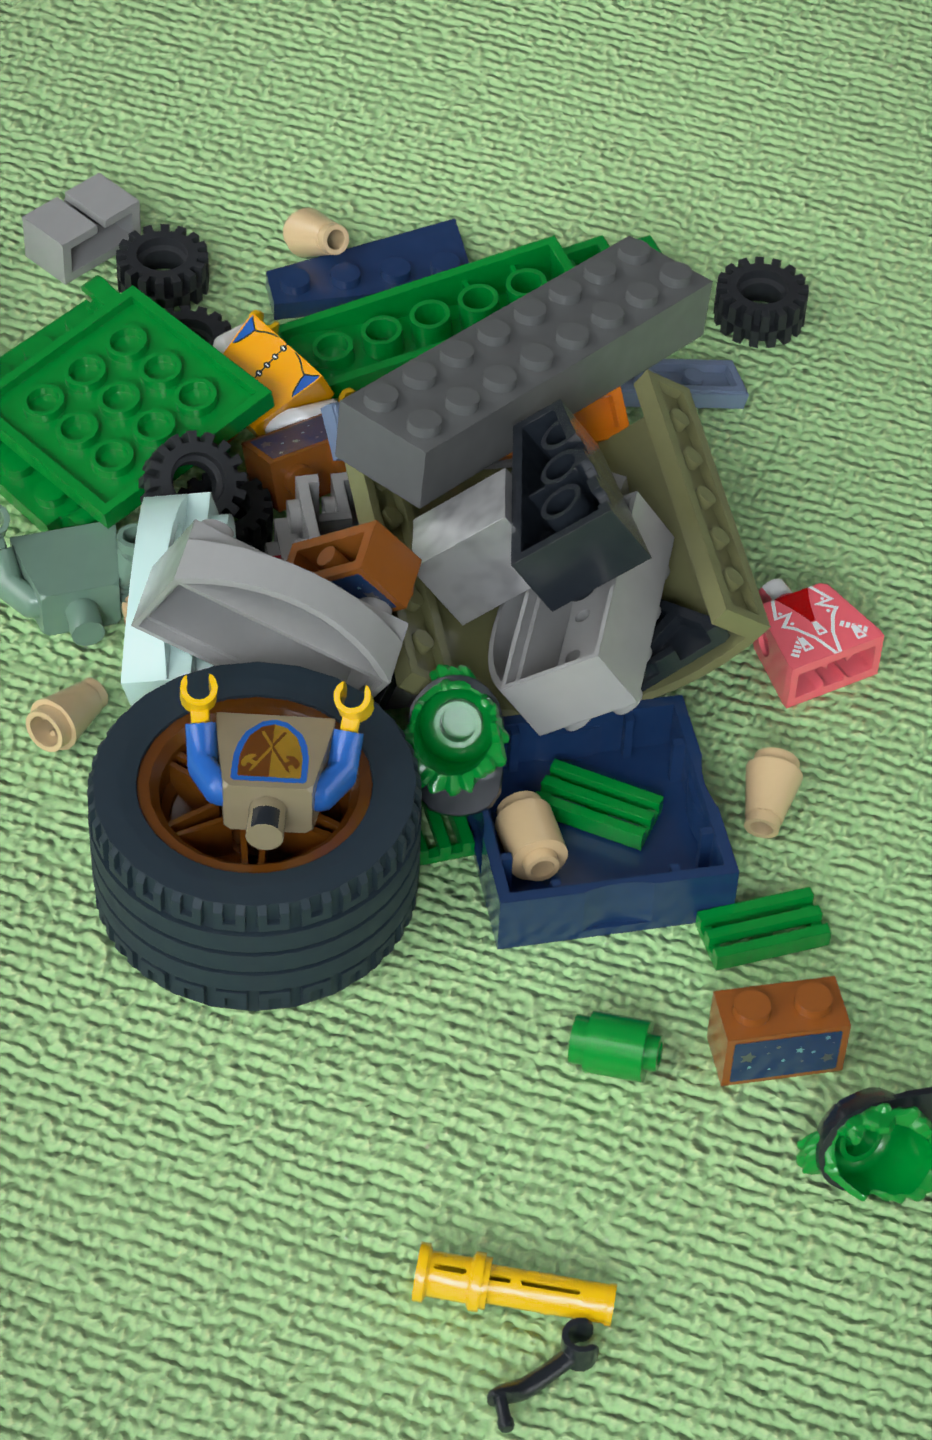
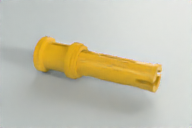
M421 1242L412 1291V1301L422 1303L425 1297L465 1303L467 1311L477 1312L478 1309L485 1310V1304L537 1312L543 1315H554L571 1319L587 1318L591 1322L604 1324V1326L608 1327L611 1326L617 1283L607 1284L560 1276L553 1273L492 1264L493 1257L487 1256L486 1252L477 1251L473 1257L435 1251L433 1250L432 1243Z

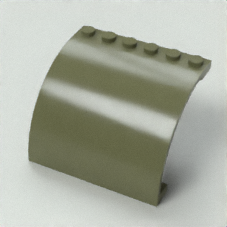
M648 369L634 383L644 417L611 436L608 440L597 444L611 472L627 476L629 493L638 491L675 537L668 565L670 573L665 580L661 599L708 615L711 624L727 630L730 637L723 644L643 691L641 700L659 697L705 676L749 647L771 627L690 389ZM345 463L359 525L378 520L410 550H412L413 520L504 469H484L419 509ZM512 467L506 468L510 473L512 472ZM417 576L414 584V593L409 600L407 608L394 611L391 614L409 623L394 669L397 687L417 696L432 682L429 674L432 670L436 669L438 664L454 666L456 668L460 665H465L473 672L476 679L495 695L500 703L503 717L520 715L495 686L489 672V642L499 606L462 626Z

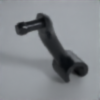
M575 1318L567 1322L562 1330L560 1352L525 1376L499 1384L488 1392L487 1403L495 1407L498 1429L502 1433L511 1432L515 1426L508 1404L522 1402L535 1396L569 1369L584 1372L593 1367L598 1359L599 1347L595 1344L587 1346L575 1345V1343L585 1342L592 1337L594 1327L590 1320L587 1318Z

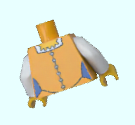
M253 310L245 323L219 335L214 340V348L272 391L275 406L246 427L255 437L321 414L320 408L330 403L340 402V400L356 392L352 388H346L340 393L338 401L331 399L334 396V392L324 377L278 336L279 322L274 321L271 325H266L263 322L264 313L259 310ZM236 434L227 442L230 443L238 434Z

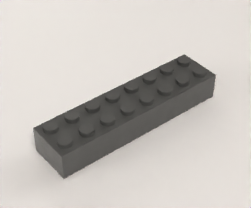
M628 236L340 400L335 457L420 509L513 452V426L559 399L562 400L572 414H575L704 334L713 281L693 271L688 265L677 262L651 248L646 242Z

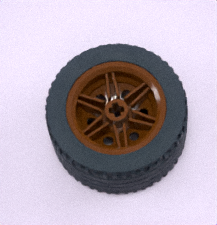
M266 662L216 665L185 674L187 675L188 694L192 698L199 700L206 698L210 694L209 673L216 679L218 685L217 700L214 707L209 711L210 722H216L217 712L333 718L335 719V729H340L342 717L334 702V691L336 686L342 681L336 677L301 666ZM185 675L179 676L145 694L110 727L106 733L107 737L100 743L97 748V754L93 757L92 771L88 777V825L96 906L99 910V918L102 924L106 926V933L109 939L115 943V948L118 952L126 956L129 964L139 970L143 976L156 982L159 986L173 994L211 1007L247 1011L297 1007L328 997L345 989L375 969L381 963V960L394 950V945L401 940L404 934V928L409 925L412 919V911L415 910L419 883L422 782L421 776L418 774V761L414 756V749L405 740V734L396 724V721L374 701L372 715L367 720L360 722L358 733L364 734L355 785L330 810L319 812L313 830L307 833L284 832V839L279 847L272 850H261L247 842L245 837L246 830L230 829L223 824L222 806L210 804L189 776L185 724H191V713L182 706L180 701V685ZM346 683L347 697L344 701V706L348 708L360 706L364 700V693Z

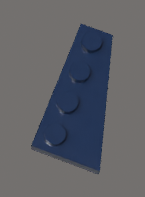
M451 219L351 247L339 255L319 256L266 271V289L274 320L299 318L467 264L469 261L456 219Z

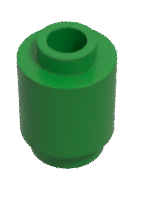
M595 1010L591 1016L577 1014L569 1040L568 1062L582 1065V1071L585 1073L643 1083L647 1071L658 1072L663 1053L664 1036L654 1034V1021Z

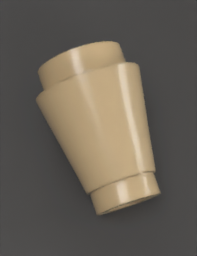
M306 207L297 210L287 218L283 227L284 241L290 251L298 257L309 258L339 255L346 250L349 244V234L346 228L314 208Z
M85 678L81 682L37 700L33 703L31 711L26 718V729L30 738L38 747L47 752L70 749L108 704V694L99 681L93 678Z
M775 747L762 748L746 764L744 828L753 836L773 838L779 833L780 826L803 781V774L799 769L800 761L793 753Z

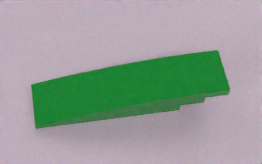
M553 235L279 325L278 336L324 377L334 392V396L331 399L339 398L340 393L344 389L360 390L610 246L604 236L601 235L562 248L556 236ZM651 235L638 238L646 242L651 248L662 253Z

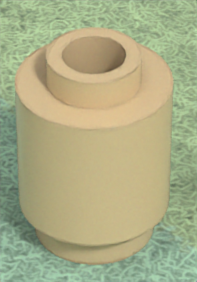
M532 791L516 792L503 799L497 807L495 829L504 853L511 852L513 875L523 880L543 881L554 876L565 864L568 858V850L551 806L548 802L541 799L537 793Z

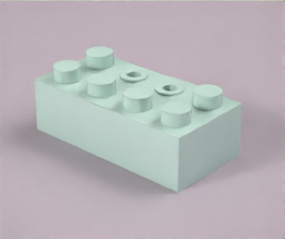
M211 492L143 498L133 554L121 672V685L131 706L145 694L179 676L214 666L131 626L152 567L195 519L198 521L205 519L221 521L233 530V538L236 539L235 523L232 514L219 515Z

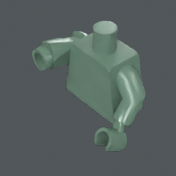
M0 505V598L24 617L34 618L41 632L51 636L70 632L73 642L81 646H90L101 641L105 635L104 626L116 624L121 620L122 602H126L125 598L129 596L138 524L125 525L118 533H116V524L107 529L103 524L97 522L10 537V547H7L4 536L9 527L10 516L7 509Z

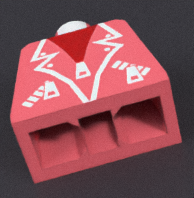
M773 579L760 588L759 594L771 627L753 642V647L786 709L878 674L885 635L831 586L818 583L793 593L782 579Z

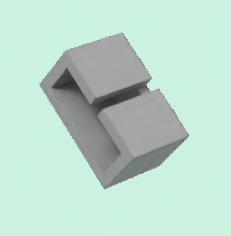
M100 173L66 191L64 201L56 197L22 216L25 256L65 285L115 256L122 239L129 241V233L136 230L141 235L139 200Z

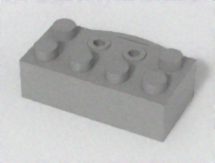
M638 491L624 495L623 498L652 557L651 559L597 587L583 600L572 601L553 612L531 588L499 606L491 632L488 651L491 679L498 690L539 736L565 728L567 731H576L585 726L591 718L612 711L617 715L626 714L632 711L642 699V682L646 664L652 655L650 646L656 621L661 614V607L659 605L665 580L670 573L668 565L675 537Z
M195 519L152 567L131 624L132 627L214 666L248 662L296 665L336 677L364 693L365 686L367 685L374 698L391 682L409 623L391 615V607L380 599L374 597L358 599L315 573L270 556L233 538V530L221 521L214 519L198 521Z

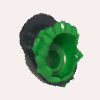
M438 664L436 669L432 670L429 674L432 682L413 701L410 707L408 726L403 730L405 740L411 744L414 749V756L418 761V774H420L422 782L421 800L430 811L444 816L464 817L479 814L490 809L501 794L503 766L507 762L504 744L509 743L510 735L504 729V720L497 698L483 683L476 679L473 672L467 666L460 665L456 668L454 666Z
M869 1087L839 1100L822 1118L817 1131L810 1133L797 1142V1148L801 1150L796 1156L797 1165L802 1167L804 1174H821L829 1184L842 1191H847L860 1201H865L870 1194L878 1196L883 1201L889 1202L891 1200L899 1204L905 1202L906 1198L916 1202L922 1201L926 1194L932 1192V1087L909 1090L898 1094L880 1087Z

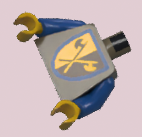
M209 673L210 694L206 698L199 700L192 698L188 694L187 675H185L180 685V701L182 706L191 713V724H185L189 776L210 804L222 806L224 825L230 829L246 830L245 837L251 846L261 850H272L282 844L284 832L307 833L313 830L319 812L330 810L355 785L364 734L358 733L360 722L367 720L374 710V699L367 685L365 686L363 703L355 708L344 706V701L347 697L346 682L342 681L336 686L334 702L342 720L340 729H335V719L280 715L217 712L216 722H210L209 711L214 707L217 700L218 685L216 679Z

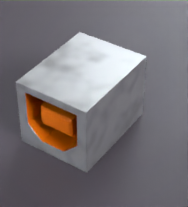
M506 467L413 520L412 551L422 559L417 576L462 626L531 588L511 566L512 474Z

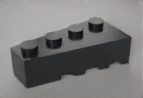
M561 399L513 426L511 566L552 612L572 601L583 600L597 587L652 558L599 445Z

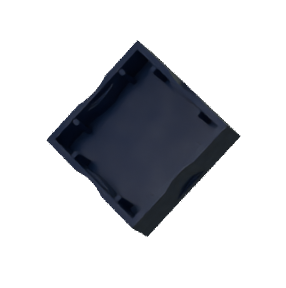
M683 695L641 700L632 711L626 714L617 715L612 711L591 718L585 726L576 731H567L565 728L541 736L521 715L503 717L504 729L510 735L509 743L504 744L507 762L503 766L501 794L490 809L479 814L466 816L475 841L473 856L497 950L693 924L696 922L698 911L735 903L739 869L719 807L712 799L704 782L701 762L702 754ZM555 759L664 797L662 812L641 851L557 822L568 850V858L554 876L543 881L523 880L513 875L511 852L504 853L495 829L497 807L503 799L513 793L520 791L540 792L541 782L545 775H550V767ZM554 796V797H556V798H559V799H562V800H565V801H568V802H571V803H574V804H576V805H579V806H582V807H585V808H586V806H584V805H581V804L572 802V801H570V800H567V799H564V798H561V797H558V796ZM608 814V816L639 826L638 824Z

